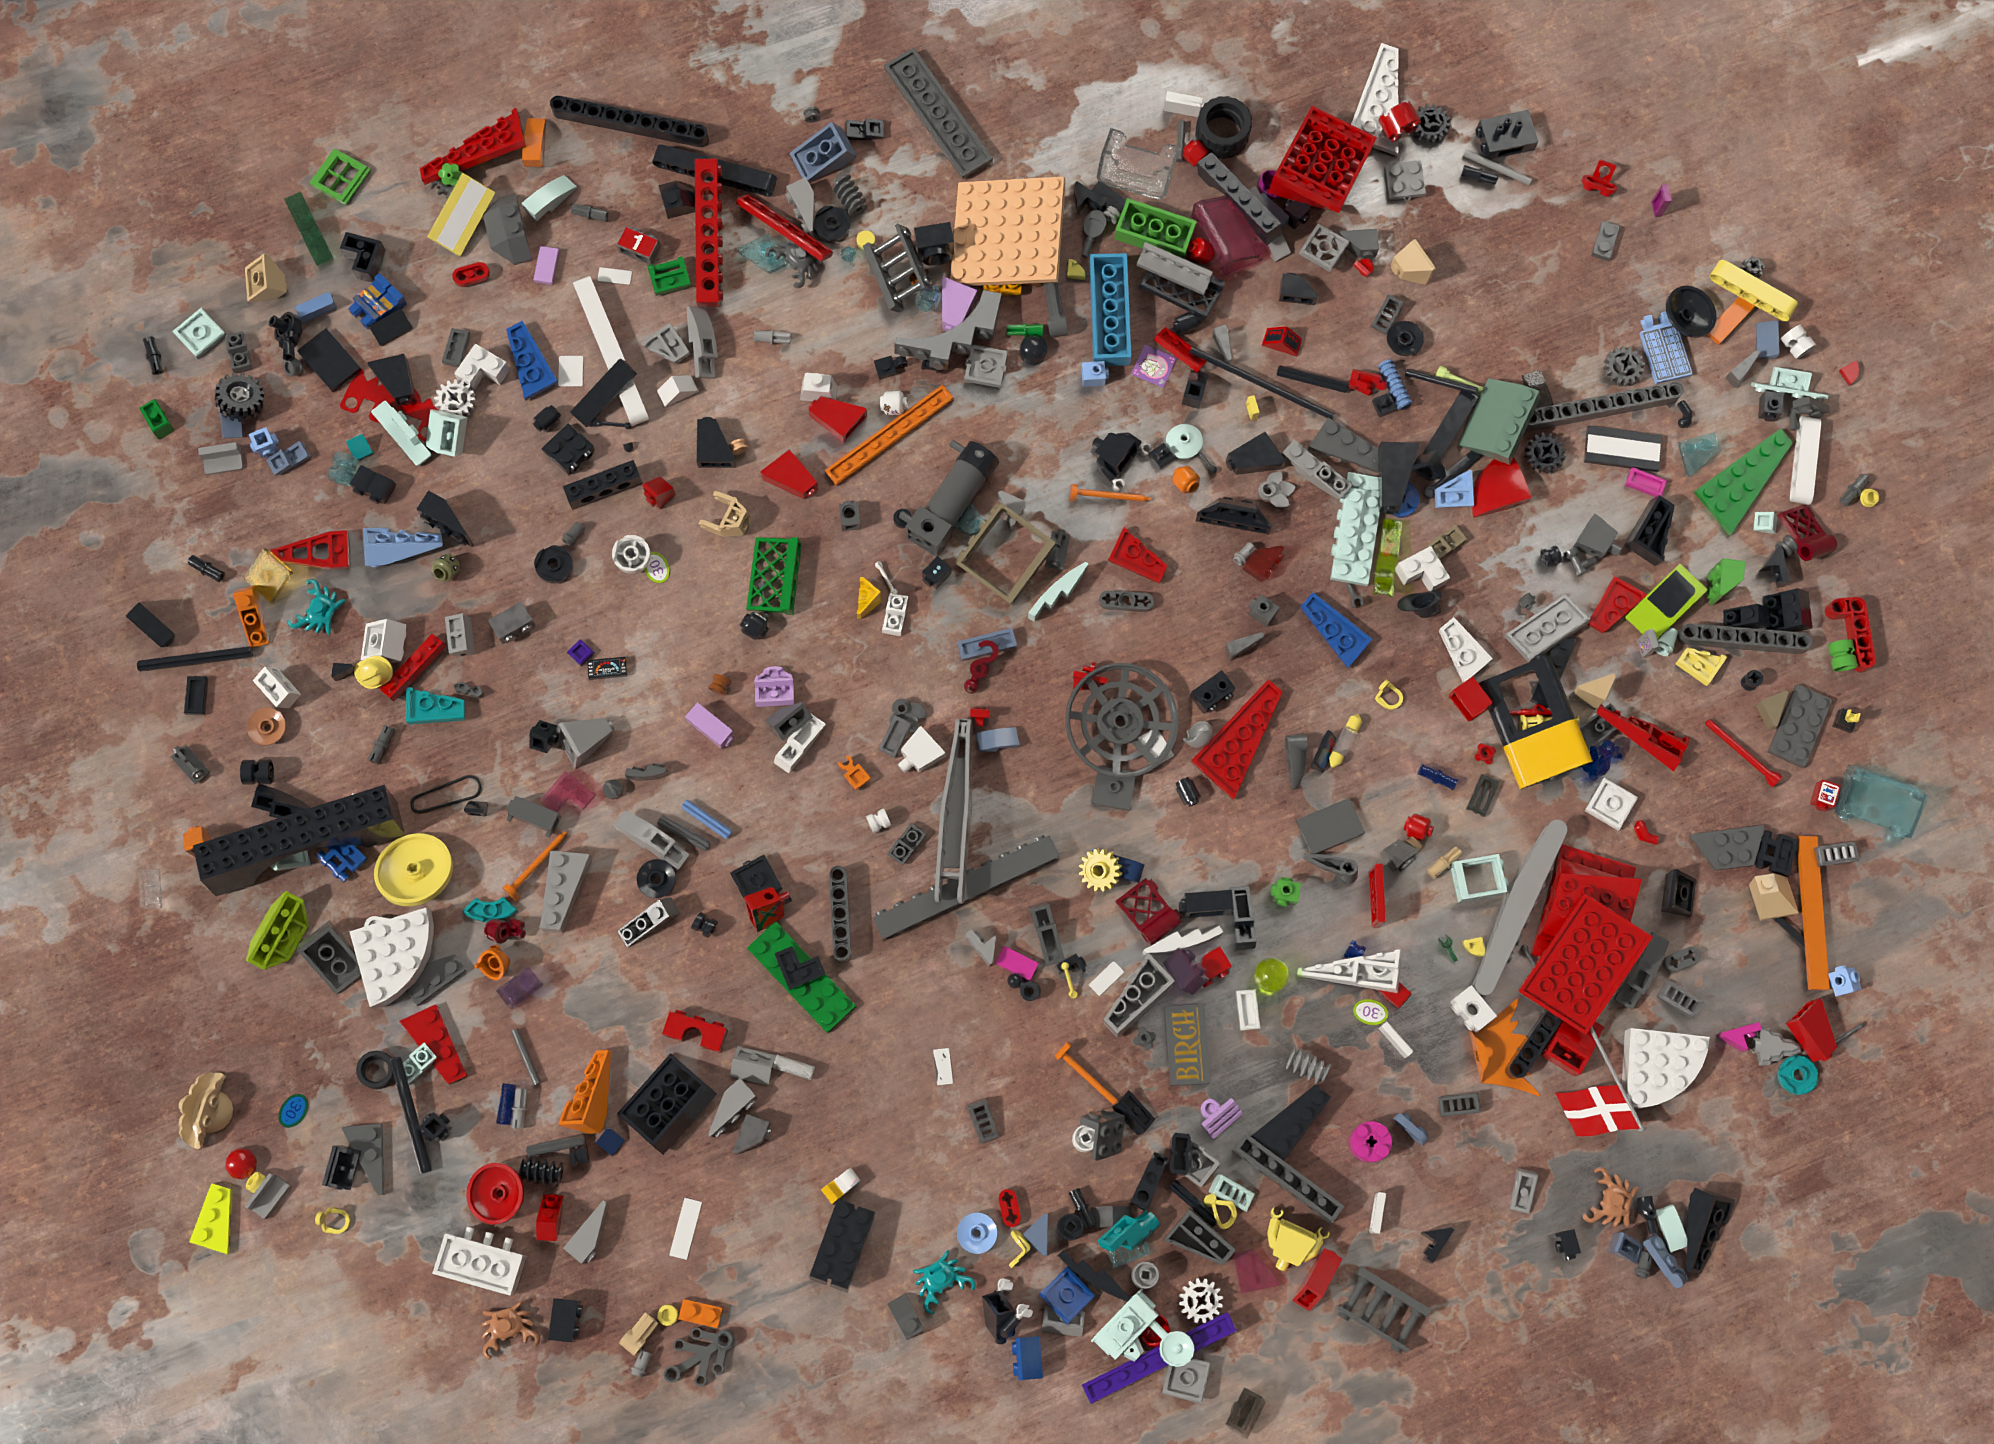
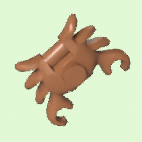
M1603 1167L1594 1169L1595 1173L1602 1172L1604 1174L1603 1179H1599L1597 1182L1599 1184H1606L1608 1188L1603 1190L1604 1197L1600 1201L1602 1210L1591 1207L1594 1216L1589 1218L1587 1214H1583V1219L1588 1223H1594L1603 1216H1607L1602 1221V1224L1606 1225L1615 1217L1613 1226L1616 1227L1623 1217L1625 1226H1630L1629 1211L1633 1197L1639 1188L1634 1187L1629 1192L1628 1180H1624L1622 1186L1619 1176L1614 1175L1615 1184L1607 1169Z
M523 1300L508 1309L496 1312H482L483 1315L492 1317L481 1325L482 1327L490 1325L482 1336L483 1339H486L491 1333V1338L482 1350L486 1359H492V1356L488 1354L489 1348L492 1347L495 1351H499L498 1338L505 1341L508 1337H518L520 1332L523 1334L524 1343H527L528 1338L533 1336L535 1338L533 1345H539V1334L526 1328L524 1325L533 1326L534 1322L522 1318V1316L529 1315L530 1312L517 1311L523 1305Z

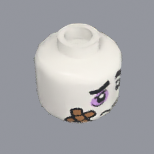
M886 391L880 397L881 411H884L886 415H902L904 409L908 408V398L904 397L901 391Z

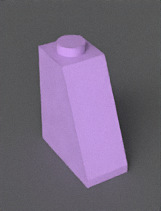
M944 276L942 278V328L945 331H949L969 316L977 299V290Z

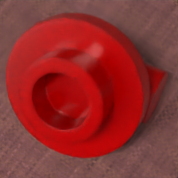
M1368 258L1356 261L1353 265L1366 278L1374 272V265Z

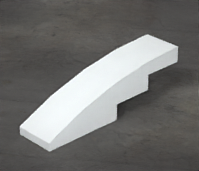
M1218 926L1202 935L1198 928L1182 938L1177 931L1144 949L1142 953L1144 956L1147 953L1152 956L1184 951L1221 936L1223 931Z

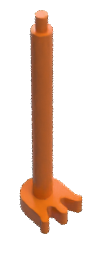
M1071 484L1069 501L1075 502L1077 495L1143 502L1151 500V497H1145V495L1078 489V484Z
M564 831L562 834H559L511 886L506 883L503 887L504 892L517 902L520 896L515 890L550 855V851H553L565 839L564 837L568 833Z
M1067 1041L1054 1057L1057 1060L1063 1058L1110 1103L1114 1104L1117 1099L1066 1053L1072 1046Z

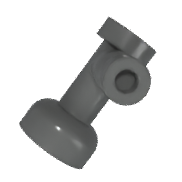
M1578 547L1563 553L1565 558L1571 559L1577 571V576L1587 572V567L1597 563L1595 557L1581 562L1577 556L1579 554Z

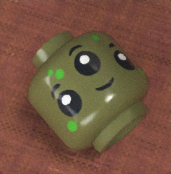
M449 554L442 555L432 564V573L441 582L451 581L460 573L461 569L459 561Z

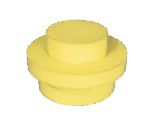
M1873 489L1863 490L1860 495L1861 503L1865 507H1873L1879 501L1878 493Z

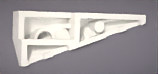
M1397 949L1393 952H1381L1366 957L1360 956L1338 960L1329 964H1317L1313 967L1298 968L1297 975L1299 977L1398 993L1401 950Z

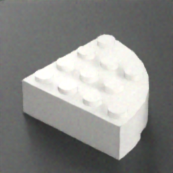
M419 909L350 931L371 1008L378 1009L399 998L400 995L415 984L424 971L431 954L434 936V923L430 909Z
M1635 1028L1625 1030L1622 1086L1634 1110L1658 1105L1684 1091L1696 1078L1703 1066L1708 1052L1710 1037Z

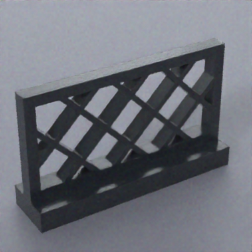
M1150 271L1147 272L1139 287L1206 319L1216 300L1220 297L1225 281L1212 275V279L1205 291L1214 295L1212 298H1206L1205 295L1189 290L1184 287V292L1178 293L1175 287L1182 285L1168 280L1169 283L1161 285L1159 279L1164 277ZM1155 280L1157 286H1150L1146 282ZM1171 288L1173 294H1167L1163 289ZM1200 294L1202 299L1194 301L1192 295ZM1188 296L1190 302L1185 303L1180 300V297ZM1204 304L1205 312L1197 309L1196 305Z

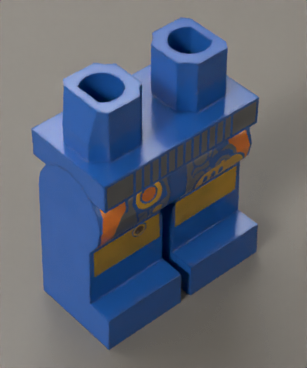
M380 273L374 277L375 280L367 288L353 297L354 303L348 308L355 318L362 313L366 315L360 322L367 330L370 329V325L403 308L407 304L404 296L393 285L391 286Z

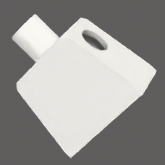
M805 373L800 400L813 401L818 400L820 396L836 400L837 384L831 375Z
M920 726L902 747L901 753L905 758L898 766L904 773L912 767L920 773L945 757V752Z

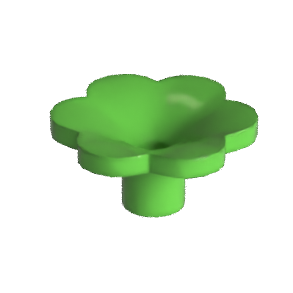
M449 163L443 164L442 169L438 172L439 177L442 178V183L452 186L456 185L462 174L459 171L458 165H450Z

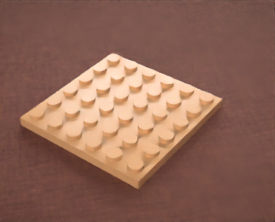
M1065 177L959 182L954 229V254L952 255L950 279L965 286L1058 282Z

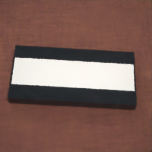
M1588 426L1586 430L1584 463L1629 469L1633 467L1639 470L1658 472L1660 469L1662 435Z

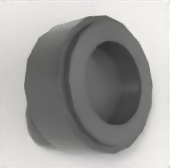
M295 358L293 361L284 360L283 370L287 376L293 377L303 373V365L298 359Z
M614 779L605 781L603 785L605 796L612 800L619 798L623 792L620 782Z

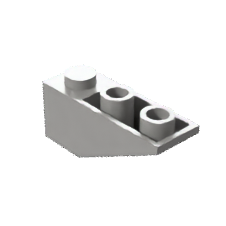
M805 177L787 185L785 197L789 204H793L795 208L793 212L796 218L801 219L803 231L814 238L815 198L814 192Z
M740 1078L724 1092L708 1134L711 1138L714 1136L719 1137L726 1130L724 1127L729 1122L731 1124L736 1122L741 1117L740 1112L744 1109L749 1110L756 1103L754 1100L757 1097Z

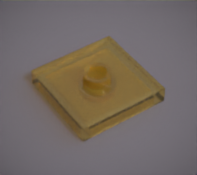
M265 548L262 549L244 576V579L250 585H255L256 590L269 602H274L294 572Z

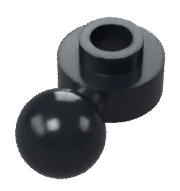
M1012 973L1008 976V985L1014 989L1020 988V994L1024 1000L1033 1001L1040 996L1041 988L1037 982H1023L1022 976L1018 973ZM1030 987L1034 989V994L1029 993L1028 989Z

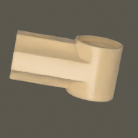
M645 1312L635 1326L629 1329L622 1337L619 1344L633 1356H636L645 1345L646 1339L652 1334L659 1323Z

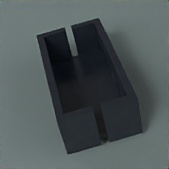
M837 1199L809 1279L827 1285L828 1279H830V1287L848 1293L873 1224L875 1212L860 1206L856 1210L854 1209V1204Z

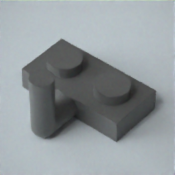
M1810 396L1793 401V408L1789 410L1790 430H1798V414L1805 413L1812 418H1819L1823 414L1830 413L1829 405Z

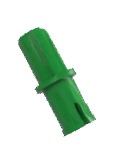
M1024 323V325H1007L1006 333L1008 336H1043V324Z

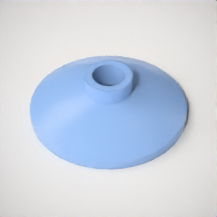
M971 1213L960 1221L957 1228V1238L963 1249L973 1254H980L988 1251L994 1245L997 1238V1228L989 1216L983 1213ZM980 1230V1237H974L973 1231Z

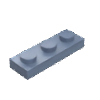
M1012 628L957 641L962 661L992 654L990 646H978V643L983 640H990L996 643L999 652L1017 648Z

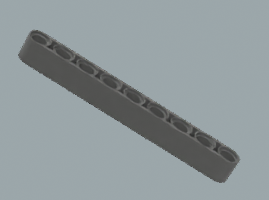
M1669 382L1536 408L1531 418L1534 423L1529 422L1526 431H1535L1673 404L1681 397L1684 388L1679 382ZM1670 390L1674 391L1676 395H1672ZM1652 394H1656L1659 399L1654 398ZM1634 397L1639 398L1641 402H1637ZM1616 401L1622 402L1623 406L1618 405ZM1598 404H1602L1605 409H1601ZM1580 408H1585L1587 413L1582 412ZM1562 411L1568 412L1570 416H1565ZM1547 414V415H1549L1552 419L1549 420V419L1545 418L1544 415Z

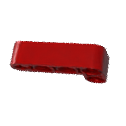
M1860 597L1834 599L1825 607V615L1832 620H1845L1848 640H1853L1855 651L1852 654L1856 656L1858 667L1854 670L1859 673L1866 672L1876 662L1866 602ZM1852 604L1857 607L1858 611L1852 608ZM1833 606H1836L1839 609V612H1836L1833 609ZM1855 623H1858L1861 629H1858L1855 626ZM1858 641H1861L1864 647H1861L1858 644Z

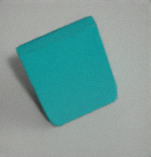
M363 434L346 441L356 462L373 454Z

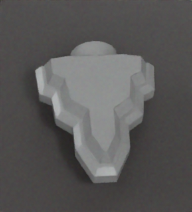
M1761 1026L1762 1030L1758 1031L1757 1038L1753 1037L1751 1041V1051L1753 1054H1757L1759 1066L1771 1065L1773 1061H1780L1783 1056H1793L1801 1052V1044L1792 1039H1784L1780 1033L1772 1032L1769 1027Z

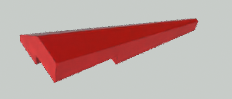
M1600 704L1596 711L1598 715L1673 772L1682 760L1684 751L1688 747L1689 737L1685 736L1682 739L1674 736L1675 733L1671 730L1665 732L1658 728L1657 725L1634 716L1629 718L1621 716L1620 711L1615 710L1612 712Z

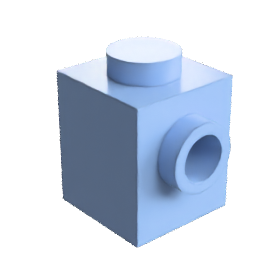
M1104 361L1082 363L1083 387L1105 385L1106 379H1109L1108 367L1105 368Z

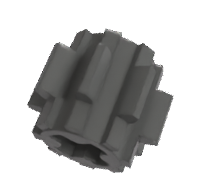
M1751 256L1748 260L1744 259L1742 262L1743 266L1740 269L1754 277H1760L1763 274L1762 270L1765 265L1761 263V259Z

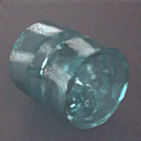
M335 452L332 459L334 466L329 468L327 478L337 484L350 486L349 484L354 476L352 471L356 470L359 460L350 454Z

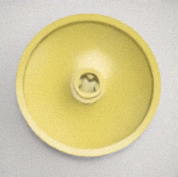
M420 833L403 836L390 843L378 857L374 868L376 886L383 897L396 905L417 906L437 897L448 885L453 872L452 856L446 845L434 836Z

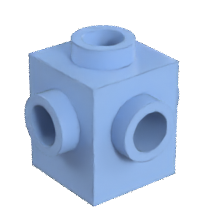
M267 427L249 434L252 441L250 443L251 449L254 454L258 453L261 458L270 457L279 451L277 447L279 440L276 434H272Z
M1839 966L1834 968L1835 972L1828 974L1829 984L1834 990L1835 996L1862 990L1859 983L1860 976L1854 967Z

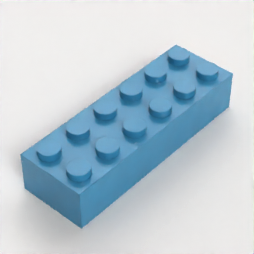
M1127 253L1090 254L1089 278L1093 362L1104 361L1105 366L1130 365L1131 338Z

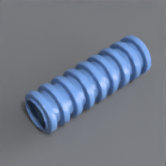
M1392 359L1385 360L1378 365V369L1381 370L1382 378L1387 382L1388 390H1391L1390 394L1393 395L1392 398L1395 400V405H1398L1397 409L1404 410L1410 407L1413 401L1410 400V395H1407L1408 391L1405 390V385H1402L1403 380H1400L1401 376L1398 375V370L1395 369L1394 361Z

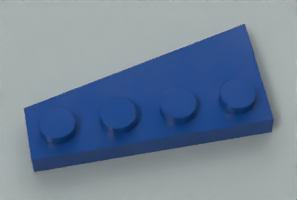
M520 321L507 328L506 331L525 401L558 384L556 377L524 322Z
M1314 592L1311 593L1300 607L1347 668L1352 665L1372 640L1371 637Z

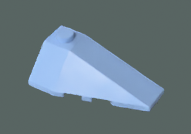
M363 528L365 566L378 567L443 546L441 534L417 532L413 535L406 533V530H399V533L389 532V528Z

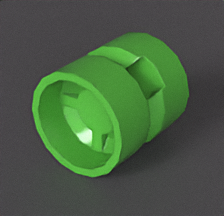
M1839 640L1828 644L1829 655L1833 657L1831 665L1834 672L1848 671L1858 667L1856 656L1852 654L1855 651L1853 640Z

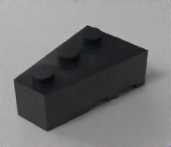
M1661 495L1651 499L1624 546L1654 566L1663 562L1675 505Z

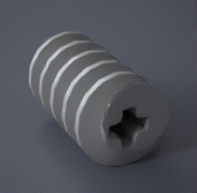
M1295 1046L1288 1058L1286 1069L1288 1070L1293 1066V1073L1301 1070L1300 1077L1307 1073L1308 1081L1314 1077V1084H1317L1319 1081L1323 1082L1331 1064L1328 1063L1324 1067V1060H1320L1317 1063V1057L1314 1056L1310 1059L1309 1052L1302 1056L1303 1049L1300 1048L1295 1052Z

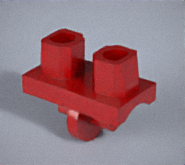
M1092 662L1091 667L1083 665L1082 671L1090 673L1097 669L1095 668L1096 662ZM1074 671L1073 689L1087 673ZM1095 676L1092 679L1099 688L1107 683L1108 678Z

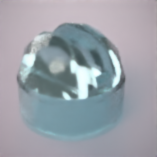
M847 246L842 250L840 256L845 261L851 263L856 257V250L851 246Z

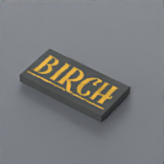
M1204 1004L1165 1006L1170 1086L1210 1084Z

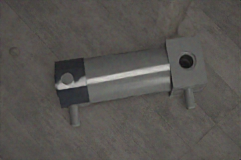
M951 440L949 446L960 453L952 469L924 508L919 506L912 517L904 511L899 515V518L908 523L905 526L906 538L935 557L939 556L952 538L953 527L1000 463L999 459L990 450L979 443L969 441L967 446L964 447L958 442Z

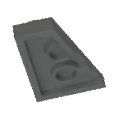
M455 954L429 962L415 984L407 989L406 992L416 1006H419L467 970Z

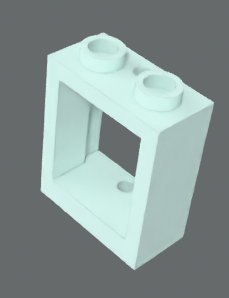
M1499 854L1455 861L1450 864L1458 903L1501 896L1507 893V889H1509L1508 880L1504 878L1503 874L1505 869L1504 861L1500 859ZM1491 863L1497 890L1468 894L1463 868Z

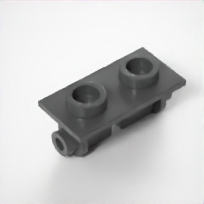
M1058 529L1057 532L1052 531L1050 539L1056 542L1057 545L1047 557L1045 567L1063 570L1070 534H1065V530Z
M186 744L181 748L176 746L172 750L174 753L171 758L195 785L210 773Z

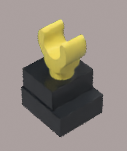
M1844 708L1839 709L1832 727L1852 733L1861 714H1856L1852 710Z

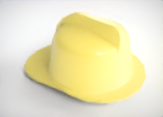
M374 655L356 664L354 673L357 681L362 686L368 689H375L391 680L393 669L387 659Z

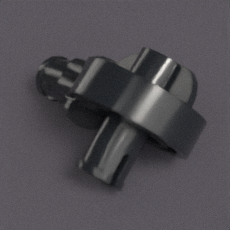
M286 312L280 318L273 315L269 320V326L275 328L274 337L279 342V347L283 349V359L285 361H293L295 359L294 348L298 345L299 337L302 334L301 318L292 312Z

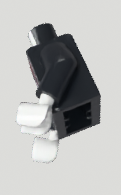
M1111 432L1108 433L1104 440L1097 437L1092 443V447L1096 449V462L1101 473L1109 482H1113V489L1117 492L1120 490L1116 483H1121L1124 487L1125 482L1122 479H1117L1116 476H1121L1138 452L1143 457L1148 456V453L1143 448L1149 451L1152 449L1150 444H1142L1140 439L1129 432L1117 434Z
M1004 1278L998 1281V1290L982 1296L986 1327L995 1338V1343L999 1345L1005 1344L1008 1337L1015 1335V1328L1021 1322L1022 1317L1029 1318L1033 1314V1311L1028 1309L1029 1305L1025 1304L1018 1305L1016 1314L1015 1309L1003 1294V1291L1010 1292L1012 1290L1013 1283Z

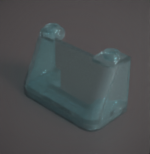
M1848 764L1834 812L1840 819L1848 821L1849 818L1853 819L1855 817L1888 828L1893 832L1892 835L1897 838L1904 839V837L1911 839L1929 796L1915 785Z

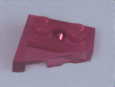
M1253 1249L1233 1253L1241 1293L1280 1286L1277 1279Z

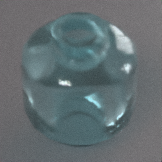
M931 284L933 292H928L921 288L915 297L917 307L923 312L934 311L939 304L941 292L935 285Z

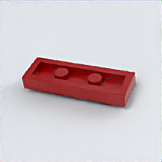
M1167 327L1162 329L1154 339L1160 346L1197 373L1208 363L1190 354L1189 351L1192 346Z

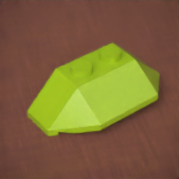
M285 891L270 906L250 942L246 958L247 962L266 970L290 960L309 926L303 899Z

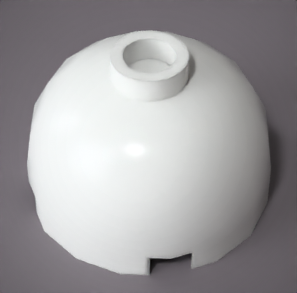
M627 535L615 543L612 549V558L615 565L622 572L637 574L648 566L651 559V551L643 538L636 535Z

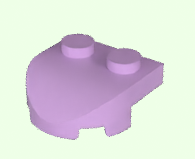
M773 666L765 668L759 676L756 675L754 681L756 707L794 704L793 678L790 673L785 672L782 667Z

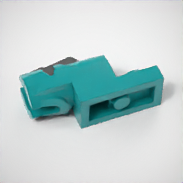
M1147 1210L1135 1219L1124 1215L1097 1241L1100 1247L1111 1252L1118 1249L1120 1245L1132 1251L1135 1247H1141L1148 1237L1160 1226V1223Z

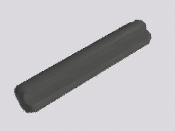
M661 816L657 822L662 828L703 851H707L711 844L708 840L665 816Z
M583 1134L529 1145L526 1147V1153L532 1157L569 1149L570 1147H578L586 1144V1139Z

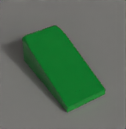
M156 399L139 407L146 422L158 439H162L174 432L172 424Z

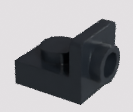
M1074 954L1055 966L1058 974L1062 972L1065 974L1061 965L1067 962L1069 964V972L1075 969L1074 965H1076L1080 973L1084 974L1087 964L1082 956L1078 957L1077 954Z

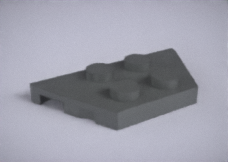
M1764 825L1691 834L1689 838L1695 842L1700 849L1699 852L1708 860V864L1714 871L1750 867L1755 863Z

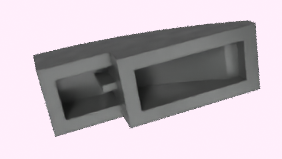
M1046 901L1029 906L1046 966L1064 961V954L1049 903Z

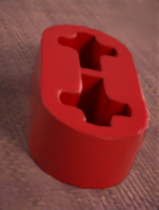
M1004 1189L998 1196L1002 1219L1006 1226L1015 1227L1021 1220L1017 1197L1012 1190ZM1004 1193L1013 1196V1199L1010 1200L1011 1207H1007L1006 1201H1002ZM1009 1209H1012L1013 1215H1017L1018 1219H1015L1014 1224L1006 1221V1217H1009Z

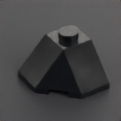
M677 181L658 185L668 219L695 212V190Z

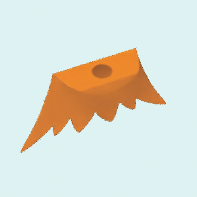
M1517 998L1478 1032L1475 1033L1469 1030L1480 1082L1484 1084L1510 1087L1540 1096L1537 1090L1524 1078L1510 1079L1505 1072L1507 1064L1517 1051L1516 1049L1526 1038L1525 1035L1511 1033L1518 1025V1021L1510 1022L1517 1007ZM1523 1052L1524 1056L1527 1059L1531 1058L1529 1055ZM1513 1065V1072L1519 1075L1520 1068L1517 1065Z

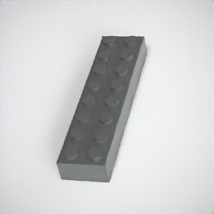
M1611 703L1605 707L1612 712L1616 710ZM1598 714L1579 727L1589 751L1617 729ZM1558 775L1549 778L1550 781H1552V780H1553L1554 778H1556Z

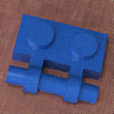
M354 845L326 846L330 850L327 854L321 850L316 855L321 860L320 863L324 867L327 866L333 872V876L337 879L339 878L342 882H346L349 879V876L345 873L348 868L354 873L368 860ZM336 856L342 861L339 866L333 862Z

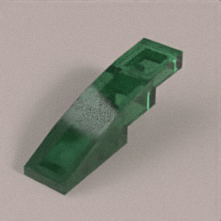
M300 191L285 198L288 209L316 266L334 259L302 192Z

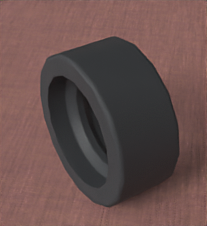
M377 1050L364 1054L356 1067L359 1081L366 1087L376 1090L389 1086L394 1080L390 1064L392 1057L385 1052ZM375 1058L383 1059L388 1065L386 1077L378 1082L369 1080L365 1075L367 1063Z

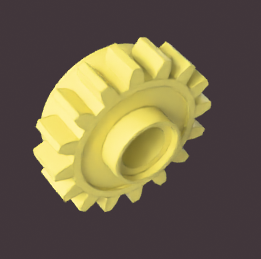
M1099 848L1094 849V853L1090 851L1087 852V856L1082 857L1085 863L1079 865L1080 868H1083L1079 875H1084L1085 878H1083L1082 882L1087 881L1088 888L1094 886V891H1098L1101 888L1103 892L1107 890V887L1109 889L1113 888V883L1119 882L1117 877L1122 875L1119 872V868L1122 865H1119L1117 862L1119 858L1113 856L1114 852L1107 853V849H1102L1100 852ZM1099 865L1103 867V874L1098 871Z

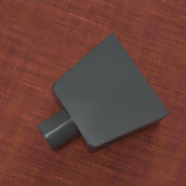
M1594 513L1573 548L1578 547L1579 551L1601 559L1607 551L1617 557L1622 546L1613 542L1618 532Z

